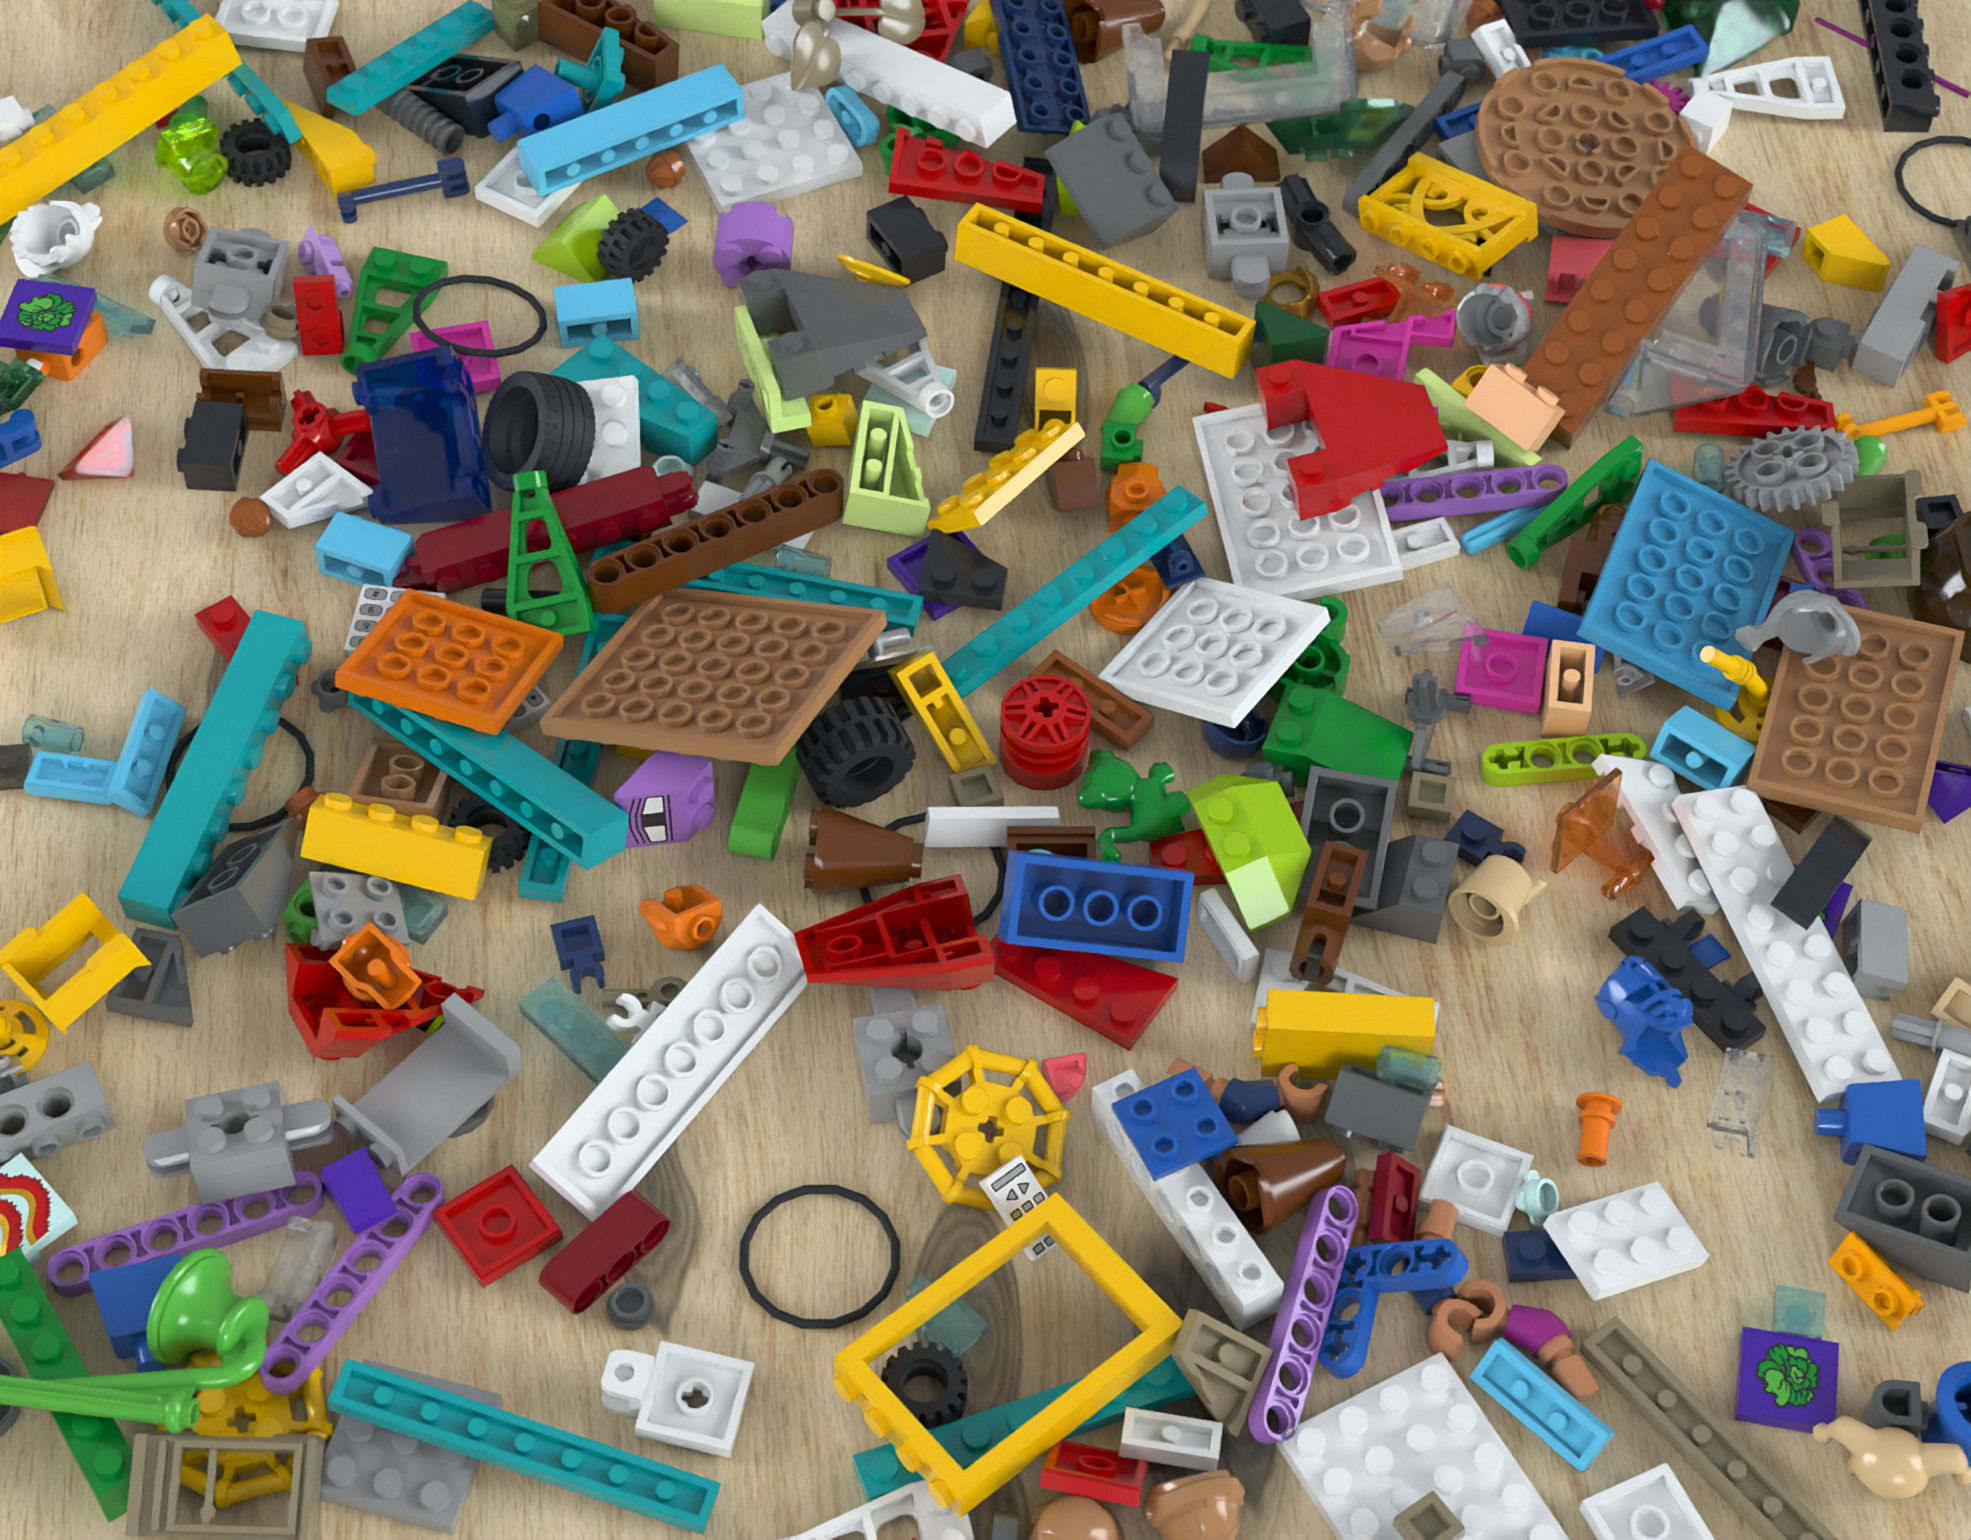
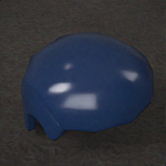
M1252 708L1235 728L1204 720L1203 735L1212 752L1224 759L1242 761L1253 757L1262 748L1267 738L1268 721L1260 718L1258 713Z

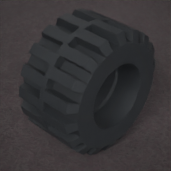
M867 696L859 697L852 701L849 699L835 707L828 708L823 714L813 719L811 725L802 733L801 739L797 741L795 746L797 750L795 753L796 758L820 801H823L824 805L828 807L835 806L836 809H844L848 806L852 808L858 807L887 794L895 785L902 782L906 777L905 774L913 767L912 761L916 758L915 747L891 704L887 701L883 702L878 697L868 699Z

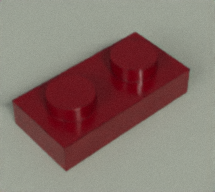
M1392 1151L1377 1155L1368 1241L1372 1244L1414 1241L1421 1170Z

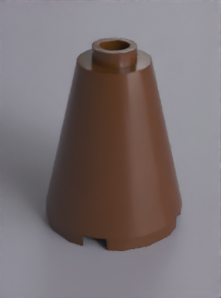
M1063 0L1077 62L1084 65L1096 63L1160 30L1165 19V8L1159 0Z
M1327 1138L1237 1145L1219 1152L1222 1154V1157L1213 1162L1212 1182L1251 1238L1256 1239L1266 1235L1311 1203L1314 1194L1319 1190L1339 1183L1344 1176L1346 1159L1342 1149Z

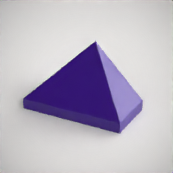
M1937 760L1928 803L1944 824L1971 807V766Z

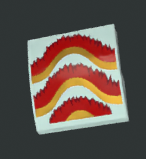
M19 1153L0 1168V1257L20 1247L30 1267H33L41 1261L38 1251L74 1227L78 1222L71 1209L24 1155Z

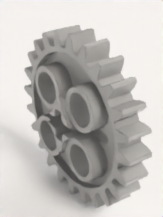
M1800 425L1793 432H1790L1785 427L1782 433L1778 435L1767 432V438L1764 440L1753 438L1752 446L1741 445L1739 447L1740 453L1731 454V462L1725 463L1726 471L1723 474L1730 498H1735L1736 502L1740 504L1746 503L1750 509L1760 505L1762 512H1766L1772 506H1777L1778 512H1782L1788 505H1792L1795 510H1799L1801 503L1804 502L1814 506L1818 497L1831 499L1830 491L1845 490L1843 483L1854 481L1853 474L1859 472L1858 464L1860 463L1853 438H1847L1846 432L1843 431L1835 434L1834 427L1821 432L1820 425H1816L1810 431H1805L1804 425Z

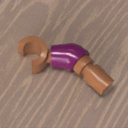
M1474 1279L1466 1281L1459 1288L1456 1299L1468 1301L1488 1315V1318L1475 1319L1469 1343L1481 1344L1489 1342L1498 1335L1499 1331L1505 1333L1503 1338L1506 1341L1528 1350L1533 1358L1541 1359L1545 1367H1553L1551 1376L1555 1382L1579 1402L1588 1399L1600 1388L1581 1355H1573L1575 1346L1570 1340L1572 1332L1556 1314L1550 1310L1512 1304L1511 1310L1507 1309L1503 1292L1495 1284L1487 1280Z

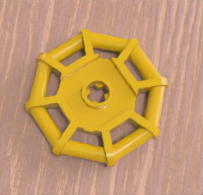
M977 1044L966 1045L964 1052L927 1077L920 1076L916 1082L915 1087L918 1093L910 1140L906 1141L907 1150L914 1152L942 1194L940 1200L947 1205L954 1202L998 1212L984 1190L964 1186V1181L968 1176L984 1179L1018 1155H1021L1029 1169L1035 1172L1033 1175L1043 1190L1052 1183L1058 1184L1064 1174L1061 1170L1067 1124L1072 1119L1070 1109L1065 1110L1036 1067L1038 1061L1031 1056L1023 1059L980 1049ZM982 1068L1014 1075V1078L1009 1086L984 1081ZM967 1072L970 1087L954 1098L943 1090L945 1086ZM1024 1083H1026L1046 1114L1034 1116L1030 1102L1019 1094ZM936 1103L943 1108L940 1134L930 1135L934 1105ZM988 1119L994 1122V1127L998 1128V1136L993 1137L991 1143L986 1142L985 1134L978 1131V1124H984ZM1049 1125L1044 1159L1042 1160L1033 1154L1036 1128ZM942 1146L945 1152H950L955 1160L953 1164L957 1169L953 1177L933 1147Z
M265 1338L266 1346L268 1348L270 1344L267 1342V1338ZM216 1351L202 1355L195 1352L188 1357L190 1362L185 1369L219 1366L222 1362ZM280 1362L272 1368L288 1376L294 1371L296 1366L290 1362ZM317 1366L299 1389L287 1395H276L266 1390L261 1380L259 1368L250 1378L237 1385L221 1389L203 1390L197 1398L200 1403V1412L197 1424L192 1431L196 1432L199 1436L272 1438L276 1434H314L321 1436L324 1442L330 1440L334 1431V1425L329 1422L322 1390L321 1378L323 1372ZM302 1394L308 1416L306 1422L294 1421L290 1402ZM247 1415L248 1417L256 1418V1421L248 1424L249 1431L239 1433L237 1427H230L231 1423L238 1416ZM155 1424L156 1430H167L165 1425ZM185 1452L182 1458L180 1484L205 1497L207 1474L194 1467L203 1461L208 1464L209 1452ZM218 1452L217 1466L220 1467L223 1476L220 1481L215 1479L213 1501L216 1503V1507L218 1509H229L230 1504L283 1490L290 1493L294 1455H290L283 1465L278 1461L281 1454ZM268 1468L271 1472L236 1482L238 1475Z

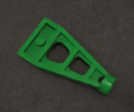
M1199 33L1194 34L1189 50L1210 52L1209 71L1289 106L1322 114L1326 113L1343 61V54L1311 46L1270 45L1269 43L1215 40L1210 36ZM1232 58H1257L1260 62L1257 71L1251 72L1232 64ZM1275 62L1293 63L1298 65L1300 70L1296 81L1286 84L1267 74L1268 65Z
M376 246L373 247L359 275L349 340L340 357V364L347 372L355 376H366L369 374L372 366L387 353L414 323L412 302L420 290L441 278L447 277L449 273L448 263L442 260ZM379 288L411 294L399 308L375 303L376 293ZM441 288L429 293L420 305L421 314L436 299ZM368 318L391 323L383 334L364 331Z
M1630 435L1594 463L1521 531V534L1506 544V551L1512 562L1520 569L1527 570L1540 560V553L1581 529L1590 523L1595 516L1604 514L1619 503L1622 506L1629 504L1640 477L1643 444L1633 435ZM1599 485L1598 499L1584 507L1585 497Z
M540 470L513 475L515 492H513L506 595L508 618L564 634V638L596 632L588 585L549 495L546 472ZM535 493L533 498H527L528 494ZM542 519L548 529L551 547L547 550L529 553L526 544V526L531 521ZM549 560L558 569L563 581V589L558 595L534 599L529 593L530 570L535 563Z

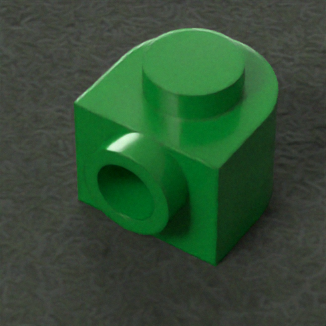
M1105 421L1100 468L1118 470V464L1142 461L1144 440H1136L1137 424Z

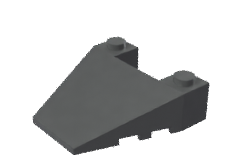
M777 268L757 270L748 276L736 279L741 305H746L758 337L795 326L798 332H788L778 338L767 341L774 377L785 401L823 391L835 385L834 378L850 369L851 372L856 374L865 369V361L882 353L886 358L927 336L926 329L903 288Z

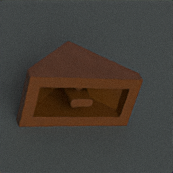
M1243 123L1202 151L1201 158L1205 184L1221 183L1223 176L1234 172L1251 175L1254 182H1280L1281 176L1277 149Z

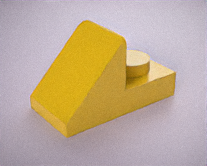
M980 0L964 24V49L970 50L989 45L991 54L993 56L997 55L1003 66L989 0Z

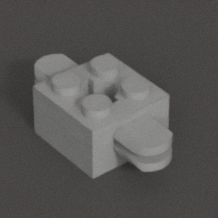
M1234 172L1223 176L1219 189L1203 191L1200 223L1208 277H1231L1233 289L1236 295L1241 298L1254 300L1265 296L1269 288L1270 276L1279 272H1285L1287 267L1290 242L1281 188H1256L1251 175Z
M211 226L194 264L191 306L204 308L208 311L209 320L222 327H239L245 318L260 320L262 314L267 313L270 306L277 305L286 282L289 241L271 238L269 233L257 228H242L239 231Z
M874 987L871 994L873 1015L853 1018V1048L870 1124L897 1120L901 1136L906 1142L910 1140L918 1093L915 1087L916 1082L920 1076L927 1077L955 1058L956 1055L943 1003L917 1007L913 989ZM961 1076L943 1088L953 1098L961 1093ZM936 1103L934 1105L930 1135L940 1134L943 1108Z
M279 1080L185 1100L187 1127L149 1135L143 1143L142 1150L149 1171L156 1179L192 1173L201 1203L204 1205L297 1185L293 1151L328 1144L335 1136L336 1127L332 1119L331 1109L323 1099L286 1106Z

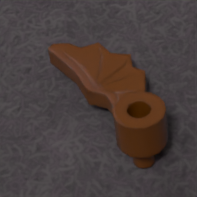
M1811 361L1805 367H1798V372L1793 376L1792 380L1795 384L1794 389L1805 397L1822 400V396L1818 393L1819 389L1816 387L1815 362Z

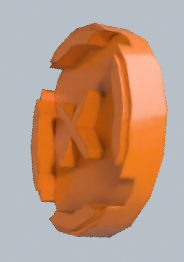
M1141 564L1088 604V608L1093 619L1104 629L1120 635H1137L1170 599L1171 590L1166 589L1154 568Z

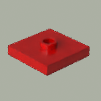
M513 1164L432 1211L434 1222L482 1288L564 1239L561 1228Z
M1060 1440L1049 1450L1042 1469L1039 1487L1138 1507L1147 1476L1149 1461L1119 1456V1451Z

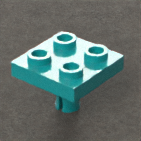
M604 27L586 66L564 60L563 58H558L557 60L558 63L555 65L553 74L580 88V102L585 115L612 105L615 95L620 96L623 91L625 74L621 73L620 66L624 57V48L620 47L619 31Z

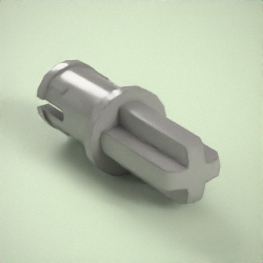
M773 457L762 471L752 475L749 479V486L738 497V500H744L783 484L792 475V466L789 464L781 471L780 468L787 460L782 457Z
M1904 1013L1895 1014L1890 1029V1036L1892 1038L1931 1048V1053L1934 1054L1946 1048L1971 1058V1030L1948 1025L1946 1020L1942 1018L1936 1022Z

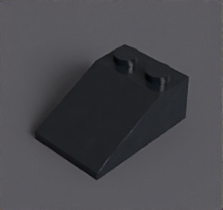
M456 53L404 87L406 90L413 92L415 96L429 103L431 107L445 114L447 118L461 125L465 135L476 136V138L481 139L491 136L487 125L500 116L494 103L495 95L523 74L524 70L520 60Z

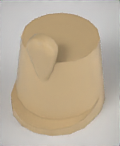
M1501 855L1488 856L1449 895V911L1456 923L1468 934L1490 945H1508L1517 937L1519 930L1517 916L1522 907L1545 890L1547 881L1540 876L1532 886L1529 875L1516 861Z

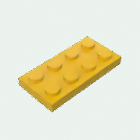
M1055 422L1039 432L1032 428L1020 434L1014 440L1016 446L1010 451H1003L993 457L988 462L990 468L987 471L978 473L962 484L964 490L958 496L953 495L936 506L938 513L926 522L930 531L938 529L948 534L982 526L1085 436L1079 423L1074 422L1061 426L1059 422Z

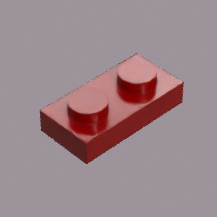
M1385 274L1317 293L1316 306L1333 331L1334 327L1359 324L1403 311L1404 299L1390 276Z

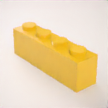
M327 793L326 795L320 794L310 806L300 857L474 901L483 887L493 838L483 836L482 832L474 827L458 826L452 828L440 825L437 819L427 815L409 817L395 813V809L387 805L370 804L366 806L352 802V799L347 795Z

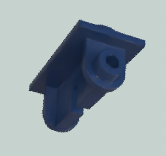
M1183 533L1150 558L1166 589L1206 576Z

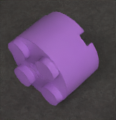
M748 201L732 205V211L725 215L723 211L718 216L713 264L721 275V281L724 285L736 288L738 287L737 278L748 276L757 270L777 268L790 271L794 223L787 214L785 219L776 213L777 207L767 203Z

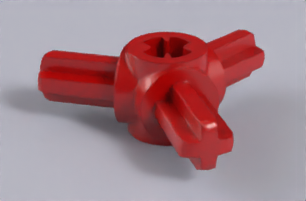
M298 389L294 391L293 395L295 397L290 401L295 411L292 419L295 429L291 432L294 441L278 459L275 469L283 477H286L305 463L311 455L314 456L319 451L326 456L335 452L344 441L345 435L373 430L376 426L373 411L371 409H361L339 413L336 408L327 409L322 403L317 402L309 390L301 392Z

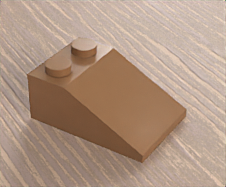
M373 737L346 795L354 803L366 806L370 804H383L394 808L397 814L409 817L427 815L437 819L439 824L442 825L453 777L403 742Z

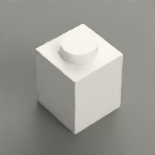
M1701 87L1680 112L1679 118L1684 117L1687 120L1696 139L1698 150L1707 155L1726 132L1734 102Z

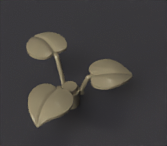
M795 0L792 5V16L801 27L795 35L790 66L791 90L800 91L825 86L837 77L841 67L840 47L836 40L827 37L829 29L823 26L828 24L834 16H880L878 23L879 35L899 45H906L915 41L924 30L925 11L921 0H879L881 9H836L832 0Z

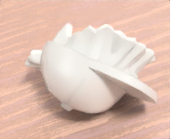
M52 200L49 202V205L37 204V206H29L28 211H20L17 214V218L13 221V226L10 228V232L13 234L9 236V240L13 243L11 250L15 253L17 265L22 273L30 280H41L59 268H70L77 265L91 250L95 229L103 220L102 216H99L100 207L90 202L80 206L74 202Z

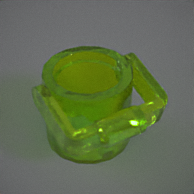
M204 117L167 130L158 138L155 153L157 167L160 169L165 167L187 190L195 195H204L215 190L224 180L228 170L227 159L215 148L219 128L211 117Z

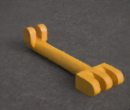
M1942 390L1926 394L1922 404L1923 409L1859 425L1852 423L1853 419L1848 412H1842L1836 416L1835 421L1837 427L1836 434L1844 431L1846 432V437L1853 438L1854 441L1858 440L1862 435L1877 437L1932 422L1941 434L1962 428L1966 425L1967 419L1963 413H1959L1960 408L1955 401H1952L1949 391Z

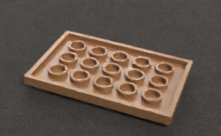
M1841 604L1853 618L1860 632L1861 645L1858 653L1849 657L1837 653L1814 663L1804 665L1802 659L1809 657L1808 655L1794 652L1783 645L1746 788L1756 792L1758 797L1920 834L1965 631Z

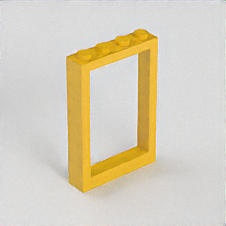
M1055 1192L834 1356L833 1384L839 1395L846 1402L851 1403L854 1401L862 1409L866 1423L878 1437L886 1436L896 1447L897 1457L903 1466L912 1473L917 1470L928 1482L927 1487L934 1500L943 1508L949 1506L959 1518H962L1170 1356L1183 1321L1084 1219ZM1047 1233L1143 1333L971 1466L963 1470L868 1365L1043 1234Z

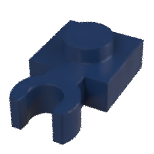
M1466 809L1444 837L1445 841L1460 844L1457 856L1475 867L1485 858L1492 855L1506 856L1522 863L1526 854V849L1521 844L1512 841H1501L1504 833L1503 829Z
M594 915L550 925L561 971L571 969L570 980L573 992L576 995L582 994L580 981L588 976L594 977L597 980L599 989L605 988L604 969L598 963L605 961V954Z

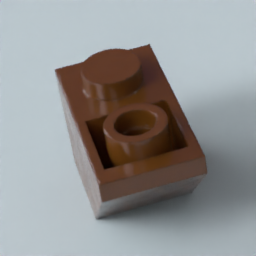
M1072 447L1044 471L1054 510L1064 512L1100 507L1095 458L1083 454L1082 449L1076 450V447Z

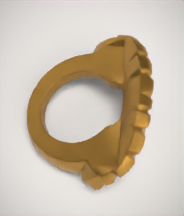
M1299 265L1294 271L1279 272L1270 277L1268 291L1263 296L1264 302L1305 320L1315 313L1317 293H1320V285L1315 275ZM1283 284H1294L1305 291L1302 299L1288 302L1287 304L1277 303L1271 298L1273 290Z

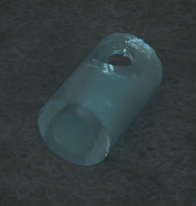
M1702 444L1694 450V480L1723 494L1725 489L1723 474L1724 450L1716 444Z
M782 544L778 551L774 568L828 578L832 558L831 556Z
M30 714L22 729L23 744L54 753L77 756L84 741V729L81 726L37 714Z
M1385 1045L1382 1048L1376 1065V1073L1379 1079L1429 1091L1436 1088L1442 1070V1063L1439 1057L1390 1045Z

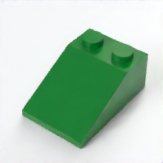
M1287 683L1263 746L1264 762L1271 763L1272 766L1284 765L1285 772L1292 771L1294 786L1307 788L1311 766L1398 780L1399 783L1414 740V733L1328 690Z

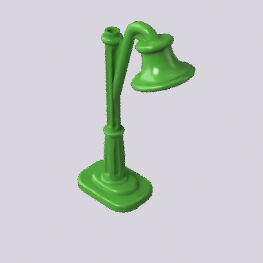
M211 1247L192 1251L175 1265L162 1282L154 1298L146 1326L147 1346L156 1361L167 1365L186 1361L189 1359L188 1357L195 1352H199L201 1349L216 1351L222 1362L221 1365L54 1380L0 1375V1404L165 1425L167 1430L174 1434L180 1433L184 1428L193 1429L197 1424L200 1412L199 1400L191 1398L195 1391L221 1389L237 1385L250 1378L262 1365L267 1351L265 1334L269 1323V1309L265 1301L257 1296L242 1298L232 1289L231 1266L223 1252Z

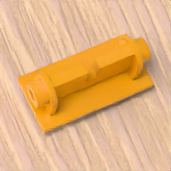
M1854 1231L1847 1235L1827 1261L1892 1332L1898 1328L1908 1314L1912 1317L1925 1306V1303L1920 1299L1922 1293L1919 1290H1915L1899 1272L1894 1274L1889 1269L1891 1264L1874 1246L1861 1239Z

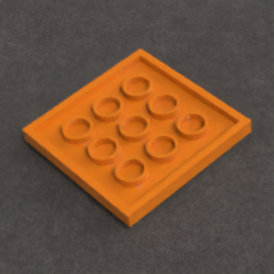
M407 588L335 672V687L350 691L358 696H367L390 703L398 708L423 713L437 720L449 721L472 728L480 733H489L497 736L563 649L564 634Z

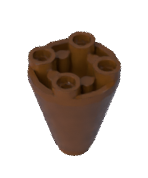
M821 807L820 811L811 810L809 846H816L815 854L806 853L804 888L812 889L813 894H827L909 882L910 878L921 879L924 844L913 843L914 838L832 808Z

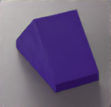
M365 1147L321 1169L320 1181L324 1193L355 1235L398 1213Z

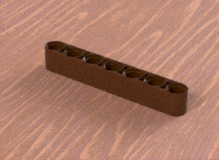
M832 469L815 470L593 561L587 570L592 608L602 614L619 612L836 522L842 517L844 509V479L842 475Z

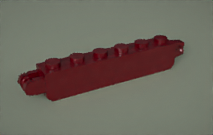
M646 465L549 494L575 556L589 550L612 545L618 541L672 525L671 516L684 513L686 510L690 511V509L698 505L699 499L698 493L692 488V476L687 471L681 470L657 476L655 469ZM512 506L421 534L415 542L417 554L405 559L400 573L393 580L395 587L413 590L429 589L430 592L449 595L508 576ZM542 519L531 521L526 526V544L529 553L547 550L551 547L548 529ZM548 560L535 563L531 569L550 563L551 561Z

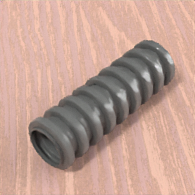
M402 87L374 105L376 109L381 110L383 114L397 121L399 125L414 133L415 136L430 144L431 147L437 149L443 155L453 154L464 140L465 133L461 125L447 118L445 114L431 107L429 103L415 96L413 92L406 90L405 87Z

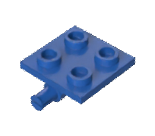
M1195 1067L1111 1103L1114 1114L1154 1182L1206 1158L1209 1159L1213 1166L1214 1160L1222 1157V1154L1219 1152L1238 1144L1236 1134Z

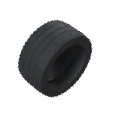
M532 371L516 372L503 380V383L499 385L490 400L483 422L481 453L484 468L495 486L513 493L515 492L513 475L540 470L546 472L549 494L577 486L590 462L596 433L593 403L582 385L564 377ZM530 493L527 496L534 497L535 493Z

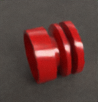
M1036 675L1020 680L1008 689L1001 702L999 761L1005 774L1017 784L1032 790L1052 791L1068 786L1081 776L1088 760L1091 705L1085 693L1073 682L1057 676Z

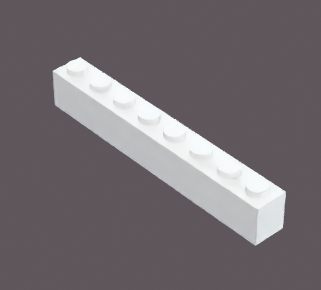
M787 0L761 22L765 35V44L769 52L791 61L795 35L801 27L792 16V5L795 0ZM835 16L828 24L823 25L829 29L827 37L836 40L841 51V67L834 81L849 86L855 92L868 95L877 99L882 104L891 105L909 116H915L933 124L938 129H944L965 141L973 142L986 149L1016 123L1010 92Z

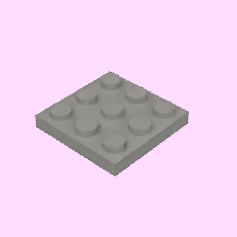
M364 1359L362 1362L363 1364L498 1409H502L503 1406L502 1395L367 1359ZM341 1414L323 1456L320 1500L453 1535L481 1460Z

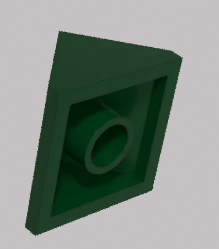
M1259 300L1257 302L1254 316L1256 326L1249 358L1254 372L1255 369L1293 359L1326 365L1331 330Z

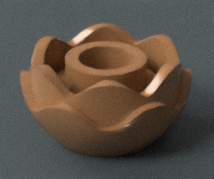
M181 205L171 210L166 216L163 225V234L166 242L175 251L186 255L194 254L196 250L201 249L208 233V227L203 221L200 212L189 208L187 205Z

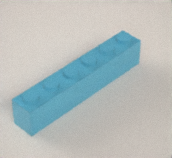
M720 63L517 140L520 169L539 196H545L744 119L743 90L726 67Z

